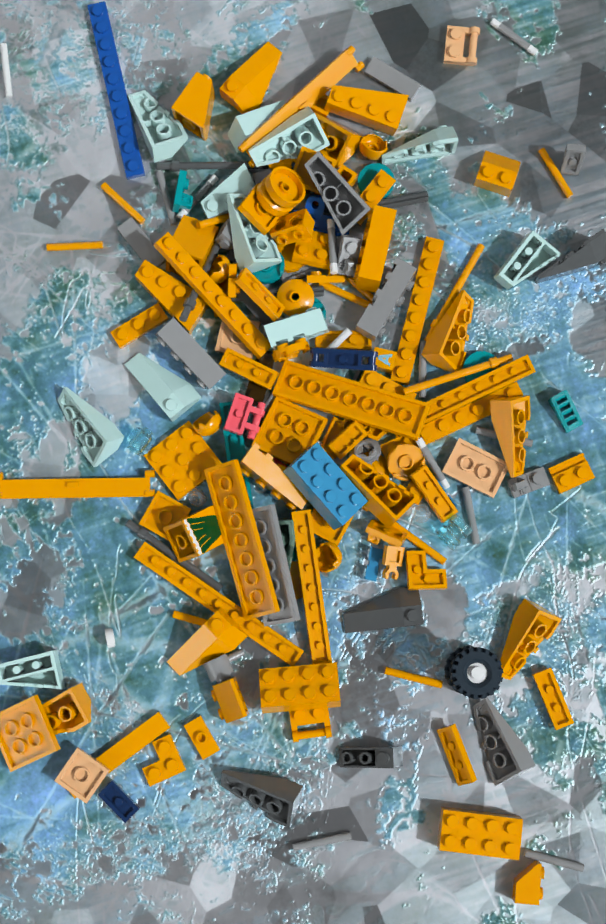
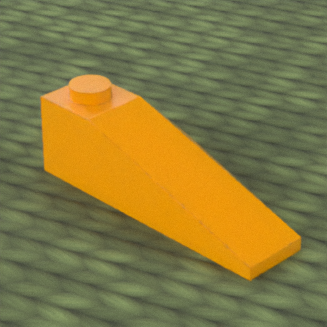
M465 290L460 291L432 331L421 354L431 365L451 373L462 369L467 354L464 351L465 341L469 340L467 327L472 320L474 300Z
M220 608L179 648L167 663L181 676L234 650L248 635Z

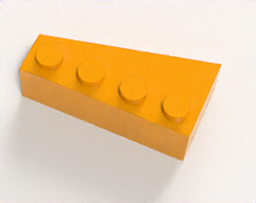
M333 85L324 110L393 136L399 126L409 95Z

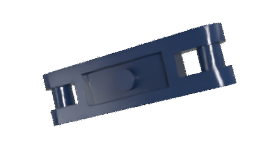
M310 347L312 360L309 361V367L377 371L376 357H378V352ZM319 354H324L323 362L319 361ZM363 357H368V365L363 364Z

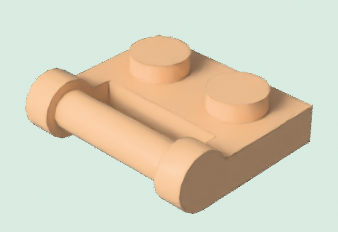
M448 25L443 63L476 66L477 40L480 35V28L476 26L460 27ZM465 36H470L468 57H463Z

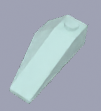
M308 106L288 118L248 149V152L256 167L277 163L284 159H295L298 157L302 146L318 152L329 146L330 143L315 113Z
M140 353L125 364L172 422L202 398L190 383Z
M64 387L58 403L67 421H71L75 429L73 432L75 438L79 437L83 445L81 450L93 467H97L118 450L124 435L113 422L68 387Z

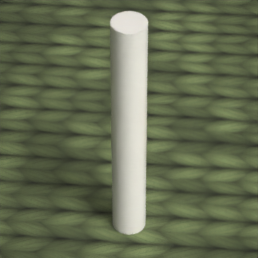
M1 43L0 53L5 98H12L8 49L6 43Z
M347 327L327 348L336 349L353 332ZM319 354L320 362L324 361V354Z

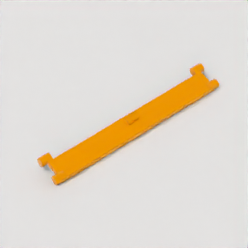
M353 46L346 48L245 139L238 147L241 153L246 151L251 158L248 149L292 115L315 104L352 69L357 73L361 71L365 65L362 61L357 63L354 58L355 48ZM251 158L248 164L254 168L256 165Z
M145 470V478L3 480L4 474L0 472V499L154 497L156 494L155 489L150 487V478H155V470Z

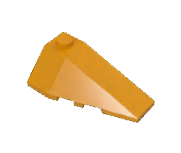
M267 42L219 88L221 97L242 114L260 108L282 52L270 42Z
M313 110L330 143L329 146L319 152L338 160L335 166L338 169L355 153L362 136Z
M530 395L501 397L490 400L491 420L511 478L524 474L526 450L523 448L525 438H528V432L525 431L526 421H530Z
M523 599L513 616L500 659L501 668L503 669L502 678L511 680L526 664V658L532 652L536 653L539 650L537 646L544 639L548 640L562 620L560 617L532 601Z
M82 683L69 688L42 704L55 735L75 732L91 722V699Z

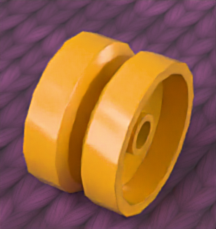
M284 166L273 169L257 185L256 189L260 205L266 212L278 217L287 215L304 199L306 193L301 177L292 169Z

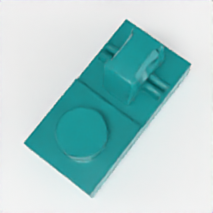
M180 170L172 212L179 213V209H191L193 196L183 193L184 190H188L190 179L186 178L187 171Z

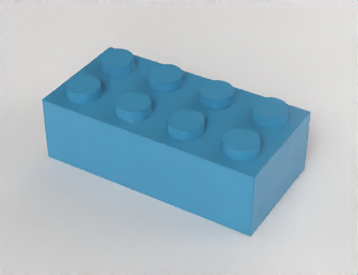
M318 442L307 448L283 471L333 530L343 526L368 502Z

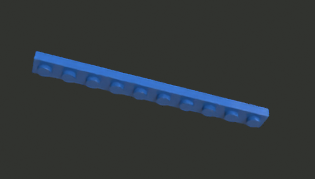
M106 2L87 5L127 180L146 176Z

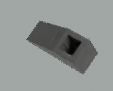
M402 746L339 747L340 767L403 766Z

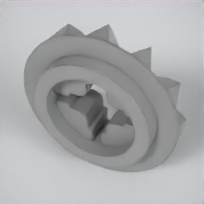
M366 438L361 440L351 450V455L354 454L372 465L374 461H378L381 455V447L377 441ZM364 448L369 452V456L364 454Z

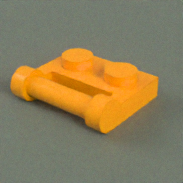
M328 708L289 711L293 743L299 742L301 739L326 736V738L332 737ZM323 722L325 725L323 729L298 732L297 726Z

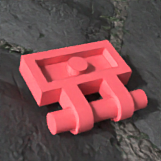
M235 393L223 430L242 436L244 429L249 431L247 438L254 440L259 432V424L261 418L264 417L266 404L258 402L257 408L253 407V398ZM249 413L254 415L252 424L247 422Z

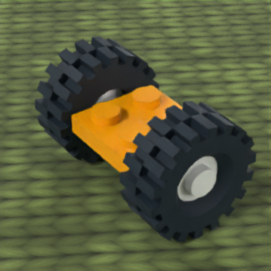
M464 646L457 648L447 658L446 665L444 666L445 679H447L449 686L456 692L472 699H484L489 695H493L494 691L499 689V684L503 680L502 664L497 659V656L488 649Z

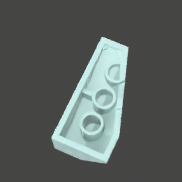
M146 90L127 95L154 163L173 157L188 140L182 124L172 118L170 112L160 107L158 101Z
M439 126L437 129H433L381 156V164L453 155L458 144L457 134L453 126Z
M228 194L227 202L234 256L240 272L247 268L253 273L281 263L282 259L274 240H270L266 234L263 235L237 209L245 198L244 194Z

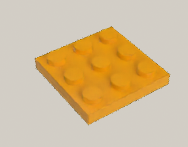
M276 396L252 445L257 443L260 446L258 449L260 452L269 453L272 457L290 465L307 448L319 441L328 423V419Z
M187 421L148 451V453L144 454V457L178 501L206 480L204 469L222 464L201 435L193 429L190 421Z
M38 694L0 712V749L10 772L61 749Z

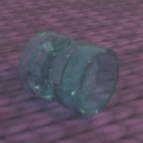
M454 514L448 520V525H443L436 534L450 549L455 550L461 544V539H466L473 530L459 515Z

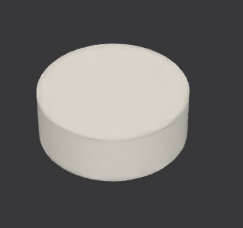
M105 629L108 648L115 647L113 629Z

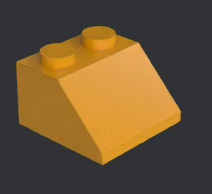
M485 150L474 186L509 197L521 162Z
M236 677L212 686L211 694L214 702L218 701L220 709H218L221 720L225 719V722L229 723L248 716L249 711Z

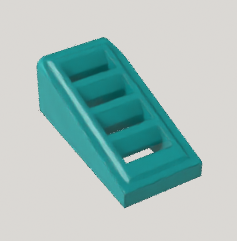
M567 390L548 400L566 433L583 425ZM564 398L565 401L558 405L557 401ZM566 405L569 407L568 409L562 412L560 410V408ZM569 412L573 414L567 417L566 419H564L563 417L565 414ZM575 418L576 422L568 426L567 422Z

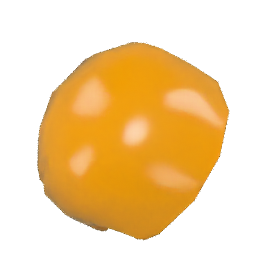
M367 134L362 137L359 145L360 152L369 160L381 159V156L388 150L387 141H383L381 137L375 134Z
M221 254L216 257L212 264L213 270L208 273L216 284L226 281L229 277L230 261L225 255Z
M214 411L215 415L207 412L199 417L192 424L193 429L201 436H210L216 433L222 424L221 416L217 411Z
M325 542L316 548L320 572H331L340 566L342 553L335 543Z

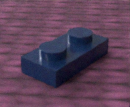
M114 780L98 794L124 823L140 809Z

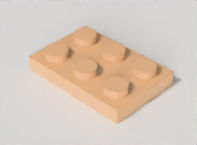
M459 438L442 473L494 498L508 468L504 460Z

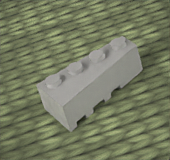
M318 151L304 164L341 234L344 235L371 210L370 206L321 152Z
M396 257L392 271H388L382 288H378L372 304L369 303L357 323L355 331L371 339L373 342L376 341L377 337L382 338L386 331L384 326L387 322L391 323L396 314L394 312L397 306L401 307L405 300L403 295L406 291L410 292L414 286L413 278L417 268Z
M174 317L155 334L158 337L156 340L163 347L167 346L171 351L170 355L176 361L180 360L184 364L183 368L189 375L193 373L198 378L196 382L203 389L205 387L211 389L226 374Z

